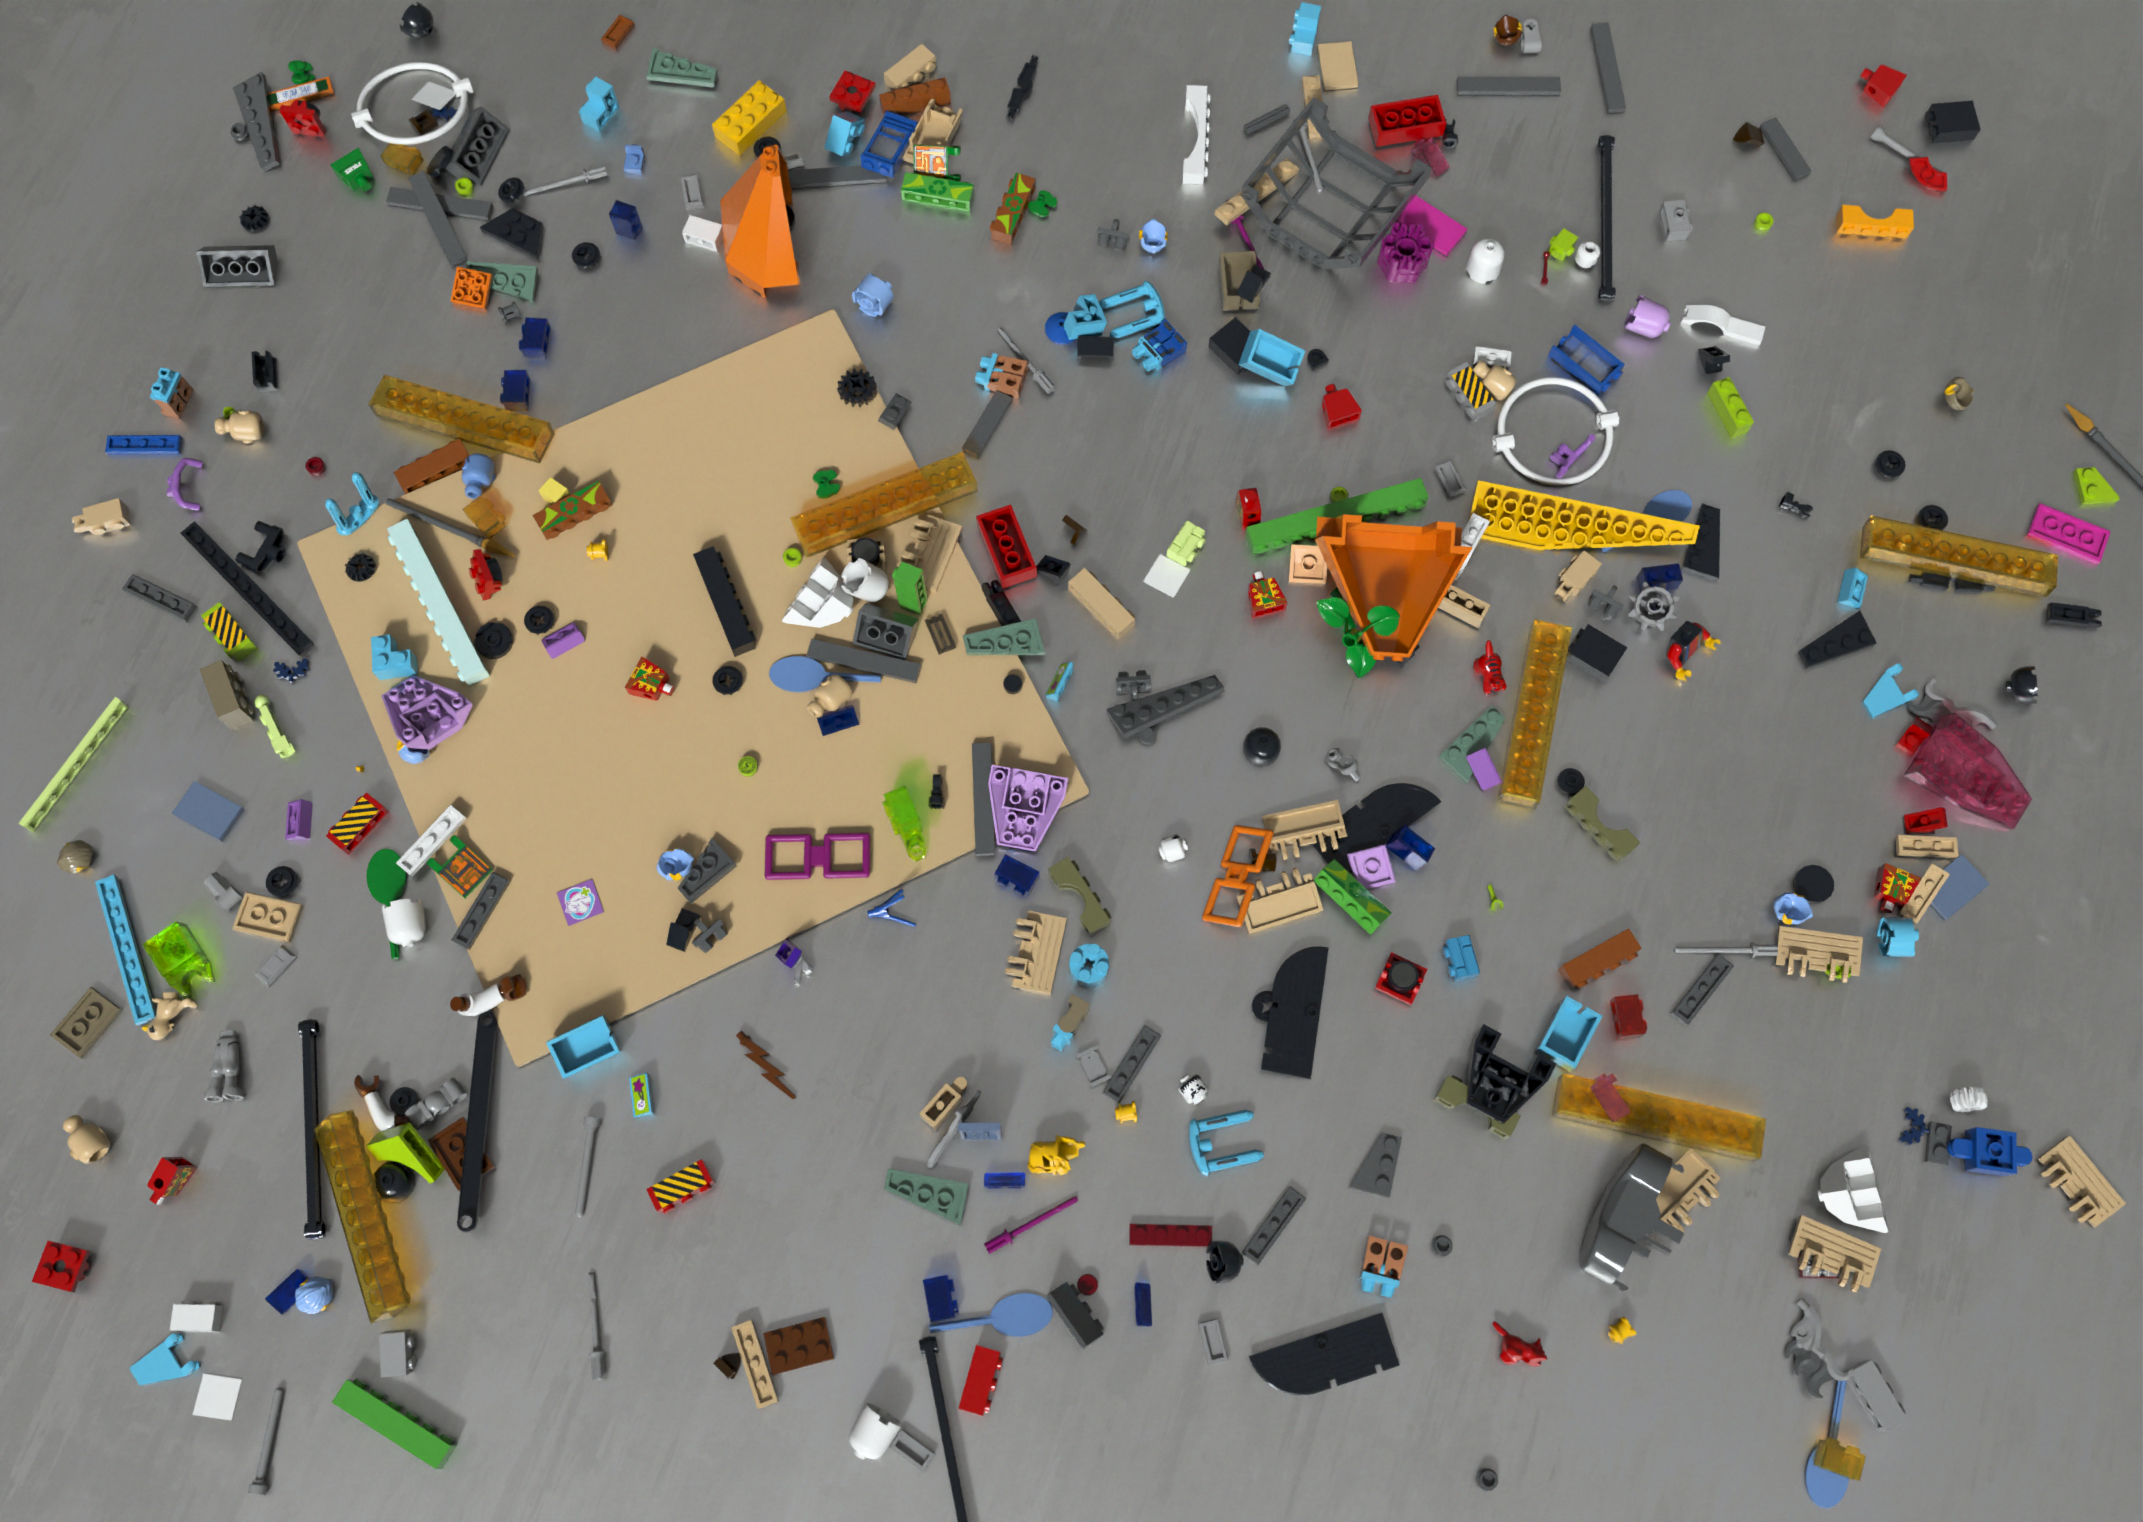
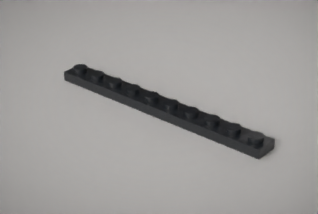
M195 521L180 533L299 656L314 644Z

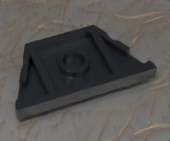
M512 208L480 227L483 233L536 259L540 258L539 247L542 243L541 235L544 228L542 222Z

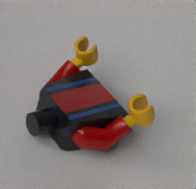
M1686 621L1670 638L1666 657L1669 659L1674 670H1677L1676 678L1686 681L1685 676L1691 677V671L1683 669L1682 666L1704 641L1705 646L1716 650L1713 646L1714 643L1721 644L1719 639L1710 637V633L1699 623Z

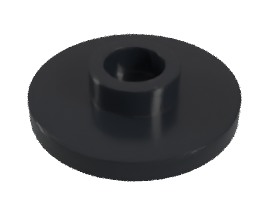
M1567 768L1559 774L1557 783L1564 793L1573 795L1583 789L1585 779L1580 771L1574 768Z
M401 1087L395 1090L390 1097L392 1111L401 1116H405V1112L419 1102L418 1094L409 1087Z

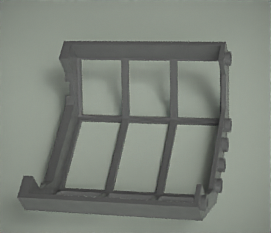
M1313 97L1242 185L1241 196L1267 234L1273 239L1284 243L1286 247L1294 249L1301 256L1307 257L1317 266L1325 269L1360 268L1429 179L1432 167L1416 159L1412 169L1408 172L1393 169L1343 139L1336 131L1332 132L1328 125L1329 120L1326 117L1328 105ZM1308 119H1310L1330 150L1317 166L1318 173L1321 172L1333 155H1336L1385 185L1368 207L1320 178L1324 188L1364 211L1348 234L1296 203L1315 180L1314 172L1292 141L1293 137ZM1287 145L1309 176L1292 198L1270 167ZM1265 172L1287 202V205L1273 222L1270 221L1259 205V192L1253 188ZM1413 186L1398 206L1376 207L1391 187ZM1291 208L1343 238L1330 257L1278 226ZM1392 213L1377 233L1355 234L1370 214ZM1371 240L1361 254L1348 246L1345 256L1337 257L1349 241Z

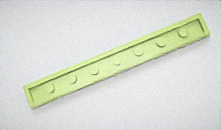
M114 697L18 824L31 832L36 830L127 710L128 705Z

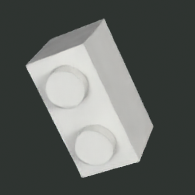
M689 216L682 231L685 242L718 252L723 241L722 224L717 221L705 220L700 216Z
M182 1300L181 1304H173L170 1330L178 1332H220L223 1306L216 1305V1301H203L202 1305H195V1301Z

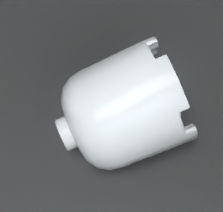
M1491 238L1481 239L1476 242L1472 247L1465 267L1472 280L1484 284L1486 281L1497 279L1500 275L1505 256L1503 246L1500 242Z
M858 558L854 563L849 562L841 576L844 578V585L841 586L844 592L867 602H877L882 599L889 587L886 573L861 558Z
M401 899L390 902L391 906L389 907L386 905L382 906L386 934L392 943L407 948L414 946L415 942L423 938L426 927L423 901L421 899H417V902H411V899Z
M870 1403L865 1405L849 1434V1442L852 1448L855 1449L854 1454L862 1460H865L866 1457L869 1459L880 1458L901 1428V1423L889 1413L886 1416L878 1412L879 1407Z

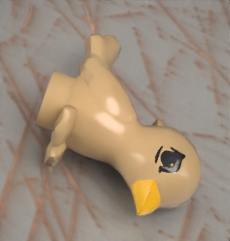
M164 992L162 993V998H152L153 1002L158 1003L155 1019L141 1028L153 1040L164 1039L173 1030L172 1026L175 1025L170 1023V1020L186 1007L196 1008L198 1004L190 998L180 1000L179 993Z

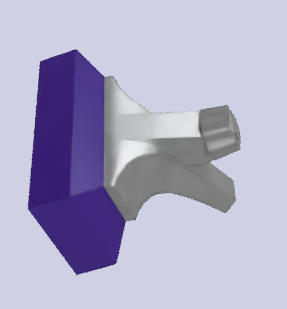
M785 939L775 956L786 966L794 967V984H798L801 969L804 973L811 974L813 967L804 961L801 956L802 951L791 941Z

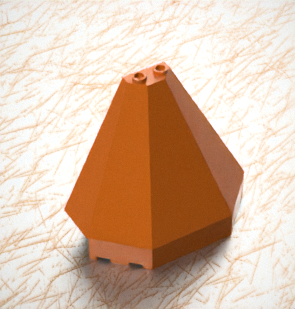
M770 145L763 149V153L720 200L724 253L728 272L738 277L752 290L755 289L764 298H766L765 288L797 285L800 280L798 261H795L786 211V205H793L788 163L778 145Z
M1343 514L1336 518L1317 517L1315 541L1342 598L1348 603L1350 614L1357 629L1361 631L1371 623L1367 614L1375 606L1387 605L1397 610L1400 614L1398 627L1391 635H1379L1374 631L1373 626L1362 634L1363 642L1369 654L1373 656V660H1385V657H1392V661H1403V658L1411 656L1473 548L1461 546L1462 528L1456 527V523L1437 521L1419 527L1362 522V516Z

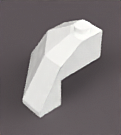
M823 557L809 575L807 584H803L795 596L797 598L787 608L782 619L784 623L821 628L840 622L844 616L847 618L853 611L852 604L854 599L852 595L844 592L841 587L844 585V580L826 558Z
M1863 1145L1829 1166L1820 1179L1821 1189H1817L1820 1202L1824 1201L1826 1209L1844 1223L1887 1233V1219L1880 1199L1881 1194L1878 1181L1875 1179L1872 1157L1868 1145Z

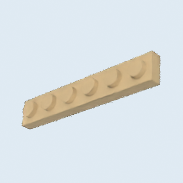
M1286 158L1272 168V170L1283 185L1298 173L1299 168ZM1267 173L1253 187L1259 192L1258 202L1277 189ZM1239 192L1217 208L1214 215L1224 224L1228 225L1250 208L1242 198L1241 192Z

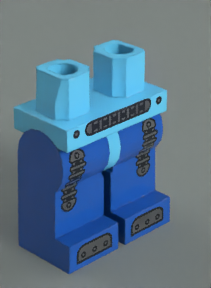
M1165 319L1156 329L1138 339V345L1132 349V355L1136 359L1145 356L1146 359L1143 361V367L1147 371L1154 368L1158 371L1162 366L1167 365L1184 354L1187 349V342Z

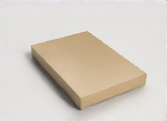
M1352 42L1318 44L1317 51L1324 91L1358 88Z
M245 892L232 929L291 943L303 905Z

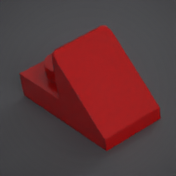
M1916 716L1895 746L1912 757L1923 741L1930 736L1933 727Z
M1943 807L1904 815L1906 834H1935L1936 829L1948 827L1946 810Z

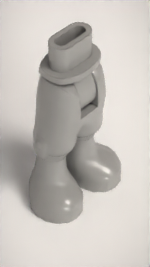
M220 1031L219 1039L216 1040L217 1045L210 1068L211 1082L209 1088L204 1093V1100L209 1102L223 1101V1098L242 1100L244 1099V1091L236 1085V1076L240 1069L236 1031ZM225 1074V1083L222 1091V1077Z

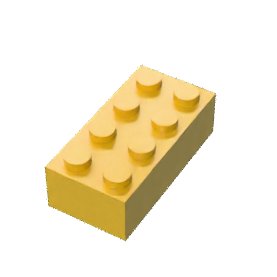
M757 81L712 124L715 137L741 156L787 112L785 100L763 82Z

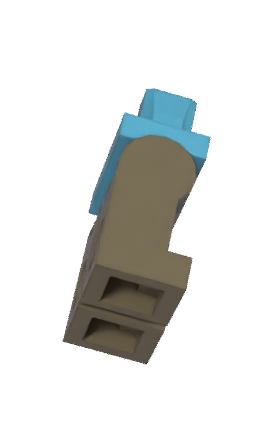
M1073 994L1068 1000L1070 1009L1059 1020V1026L1055 1024L1053 1028L1054 1036L1050 1041L1052 1043L1051 1046L1062 1052L1067 1043L1069 1045L1072 1044L1073 1037L1090 1012V1004Z

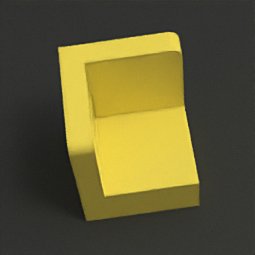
M549 478L538 490L542 498L551 505L570 495L568 489L553 478Z

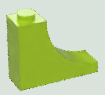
M410 1122L378 1132L366 1145L377 1161L390 1160L409 1166L422 1175L429 1184L435 1182L445 1170L440 1160Z

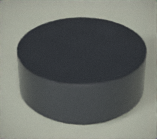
M1015 674L1008 675L1003 682L1004 690L1009 694L1019 693L1022 689L1021 678Z

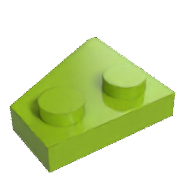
M2095 467L2076 468L2073 471L2082 505L2112 503L2120 499L2118 494Z

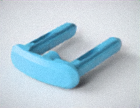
M1144 281L1140 286L1099 301L1101 309H1107L1148 295L1149 299L1142 301L1145 311L1154 309L1156 314L1114 328L1110 332V337L1118 339L1160 324L1165 320L1161 297L1150 282Z
M358 472L353 473L352 481L362 500L359 502V506L353 505L350 507V515L345 518L334 499H327L325 502V507L337 525L336 530L340 535L352 534L370 518L379 506L378 497L372 494L363 475Z
M1241 1110L1200 1120L1192 1118L1188 1129L1189 1145L1194 1162L1203 1175L1208 1176L1209 1172L1257 1162L1264 1157L1263 1151L1257 1149L1205 1160L1203 1152L1212 1151V1144L1210 1138L1200 1140L1199 1132L1248 1122L1254 1117L1252 1111ZM1226 1119L1225 1122L1216 1123V1124H1212V1125H1207V1124H1206V1123H1209V1122H1214V1121ZM1232 1159H1236V1160H1237V1161H1235V1162H1231V1163H1227V1164H1222V1165H1217V1164H1216V1163H1218V1162H1223V1161L1232 1160Z

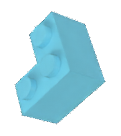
M1301 2L1300 9H1296L1293 25L1295 34H1291L1289 42L1292 45L1291 52L1311 56L1318 29L1321 6Z
M595 76L585 88L589 100L581 107L579 114L583 123L600 131L617 111L619 104L613 86Z
M848 111L834 114L824 148L841 156L850 154L854 147V137L861 136L865 130V118Z
M1096 295L1079 296L1073 309L1074 311L1068 313L1063 325L1069 340L1078 339V336H1101L1107 320Z
M390 634L371 637L372 672L379 680L418 675L417 657L410 649L397 651V642Z

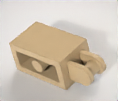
M119 498L82 508L83 514L72 518V522L75 524L73 527L74 532L90 531L93 535H101L107 531L119 530L130 525L127 506Z
M1583 551L1580 556L1576 554L1570 561L1572 565L1569 568L1565 567L1559 574L1561 578L1558 584L1560 586L1554 594L1560 595L1564 602L1571 594L1576 597L1602 565V563L1586 551Z
M958 1077L950 1086L946 1083L920 1112V1117L935 1131L962 1102L961 1094L967 1089V1080L964 1077Z

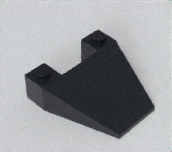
M1483 1024L1470 1046L1466 1104L1504 1124L1548 1082L1557 1063L1538 1053L1533 1058L1527 1072L1492 1053L1502 1033Z

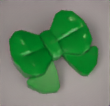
M299 60L289 62L288 69L294 73L291 76L293 83L303 84L315 80L314 74L304 73L313 69L310 63Z
M1041 190L1038 192L1036 201L1028 203V209L1034 215L1046 217L1049 215V211L1045 205L1056 207L1057 199L1056 197L1053 198L1052 194L1048 191Z
M829 469L828 472L818 471L813 475V481L819 486L816 491L819 498L826 499L839 492V484H829L828 482L837 477L835 471Z

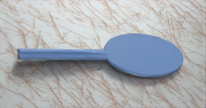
M1665 491L1656 495L1647 503L1643 514L1682 522L1691 511L1692 500L1683 491ZM1604 547L1602 551L1606 553L1614 547Z
M802 656L783 658L774 663L769 671L773 684L780 689L790 692L813 690L829 676L835 674L841 676L846 681L881 683V675L825 672L819 662Z
M1019 1293L999 1301L992 1309L991 1315L929 1324L930 1333L992 1324L998 1332L1013 1337L1028 1336L1042 1330L1050 1322L1052 1307L1045 1298L1039 1295Z
M1837 1380L1828 1442L1819 1444L1812 1451L1806 1465L1805 1483L1807 1492L1811 1500L1822 1508H1830L1839 1503L1847 1490L1849 1482L1848 1460L1843 1449L1837 1445L1847 1380Z

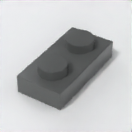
M895 393L879 417L878 422L894 430L910 407L911 401Z
M1930 1121L1928 1122L1929 1133H1927L1925 1162L1946 1167L1949 1164L1947 1143L1951 1140L1952 1125Z

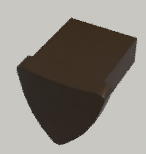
M427 110L415 118L411 117L408 119L412 128L419 136L425 135L438 125L435 118Z
M1748 122L1741 126L1733 138L1735 142L1750 143L1757 147L1764 144L1761 129Z
M1065 515L1062 521L1076 531L1070 542L1075 546L1088 530Z
M1255 848L1249 849L1250 864L1254 865L1258 854H1256ZM1276 854L1266 855L1261 872L1275 871Z
M740 1353L723 1355L713 1364L728 1379H734L740 1368Z

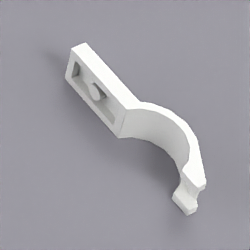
M1686 305L1684 311L1688 312L1686 317L1682 318L1681 323L1691 325L1697 322H1708L1720 327L1726 336L1760 345L1762 342L1765 326L1730 317L1729 313L1724 309L1716 306Z
M1474 513L1463 530L1461 537V546L1473 548L1451 584L1453 586L1457 583L1490 522Z

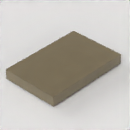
M90 987L50 1036L82 1059L123 1009L95 988Z

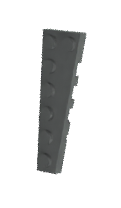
M260 72L233 87L260 167L266 172L279 165L280 162L277 143L275 142V131L272 129L273 118L269 110L271 105L267 97L266 76Z
M1212 675L1124 704H1118L1106 710L1107 715L1125 739L1225 691L1224 686L1216 675Z

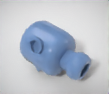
M480 453L471 454L465 459L464 466L462 467V481L466 485L465 494L468 498L479 499L483 494L482 489L487 488L495 480L494 462L487 455Z

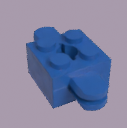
M1974 1127L1965 1130V1138L1957 1137L1947 1143L1949 1155L1965 1159V1171L1998 1176L2017 1174V1166L2022 1167L2030 1164L2033 1157L2029 1148L2017 1146L2016 1132Z

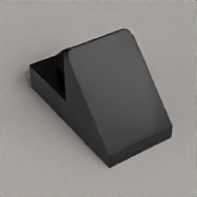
M1255 265L1251 272H1246L1237 295L1252 303L1269 280L1271 273Z
M1716 346L1698 349L1705 374L1721 372L1723 370V363L1730 362V355Z
M1045 555L1036 568L1038 574L1050 577L1053 583L1058 586L1068 574L1071 564L1067 561Z
M682 908L676 922H671L666 945L685 952L697 927L694 921L700 919L701 916Z

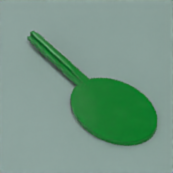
M382 849L372 856L368 864L367 885L371 895L378 902L389 907L391 906L390 902L398 900L403 894L407 876L406 871L396 864L401 857L391 849ZM390 941L391 959L397 960L400 958L398 944Z

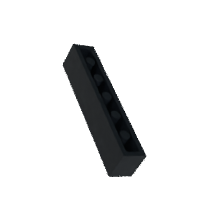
M714 546L694 553V559L734 657L756 649L753 643L757 641L753 630L749 632L747 628L750 625L746 615L742 616L740 611L744 609L740 599H735L734 594L737 593L733 583L729 584L727 578H730L727 567L723 568L721 562H724L721 552H716Z

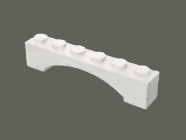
M1187 85L1185 110H1189L1194 118L1198 139L1191 155L1187 159L1184 158L1183 184H1203L1204 177H1207L1208 167L1204 166L1205 162L1208 163V152H1205V148H1208L1209 137H1205L1206 133H1209V122H1206V118H1209L1210 108H1207V104H1210V93H1207V86Z

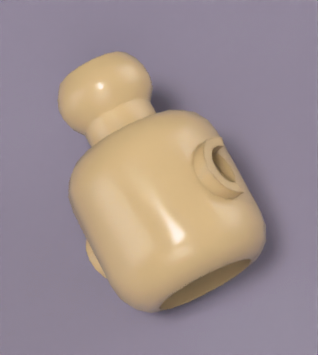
M1480 360L1473 369L1476 376L1483 379L1481 383L1491 397L1499 401L1504 400L1517 383L1515 376L1512 375L1513 373L1509 372L1506 367L1503 368L1495 365L1490 369L1486 362Z
M239 409V411L232 413L229 419L223 417L215 419V431L217 434L230 433L233 439L243 441V443H253L263 436V419L258 412L250 410L241 411Z
M839 675L829 676L814 691L816 700L808 704L807 710L812 716L819 718L824 714L825 710L834 712L843 709L852 696L850 685Z
M72 1115L64 1121L63 1129L71 1133L67 1140V1145L71 1149L69 1153L75 1160L90 1164L100 1160L107 1154L111 1144L101 1126L98 1127L93 1123L83 1124V1119L79 1115Z

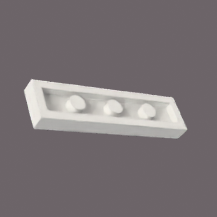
M450 805L396 864L413 877L467 818Z

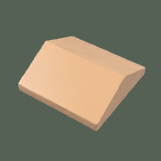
M1291 544L1289 582L1326 584L1327 564L1319 547Z

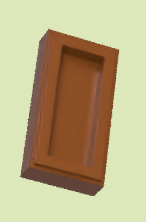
M619 14L601 38L602 43L617 49L635 26L634 21Z

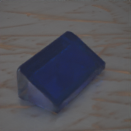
M853 705L834 712L824 713L821 717L817 718L822 736L859 725Z
M985 1173L984 1188H1025V1173Z
M296 1269L265 1300L281 1315H284L296 1303L295 1291L309 1277L303 1270Z
M1135 1283L1136 1326L1150 1327L1152 1326L1150 1284Z

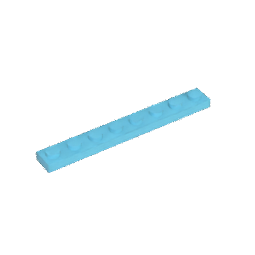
M113 874L95 881L134 1022L139 1026L154 1020L157 1013L118 877Z

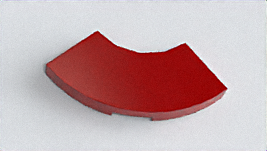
M1928 157L1909 158L1911 173L1922 186L1933 191H1947V173L1935 170L1929 163Z

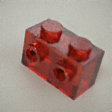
M1638 994L1613 997L1610 1000L1617 1040L1640 1038L1645 1035L1647 1023L1642 1016L1643 1002L1639 1000Z

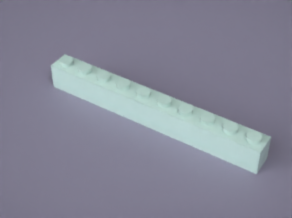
M405 519L387 528L390 534L387 538L392 546H396L395 554L400 561L403 560L405 563L402 567L407 576L411 575L413 580L410 583L415 591H419V601L428 608L425 612L430 621L434 620L436 625L433 628L438 636H442L443 641H441V644L445 651H450L451 656H449V659L454 667H458L459 671L456 673L461 682L465 681L468 686H471L489 677L490 675L409 520Z

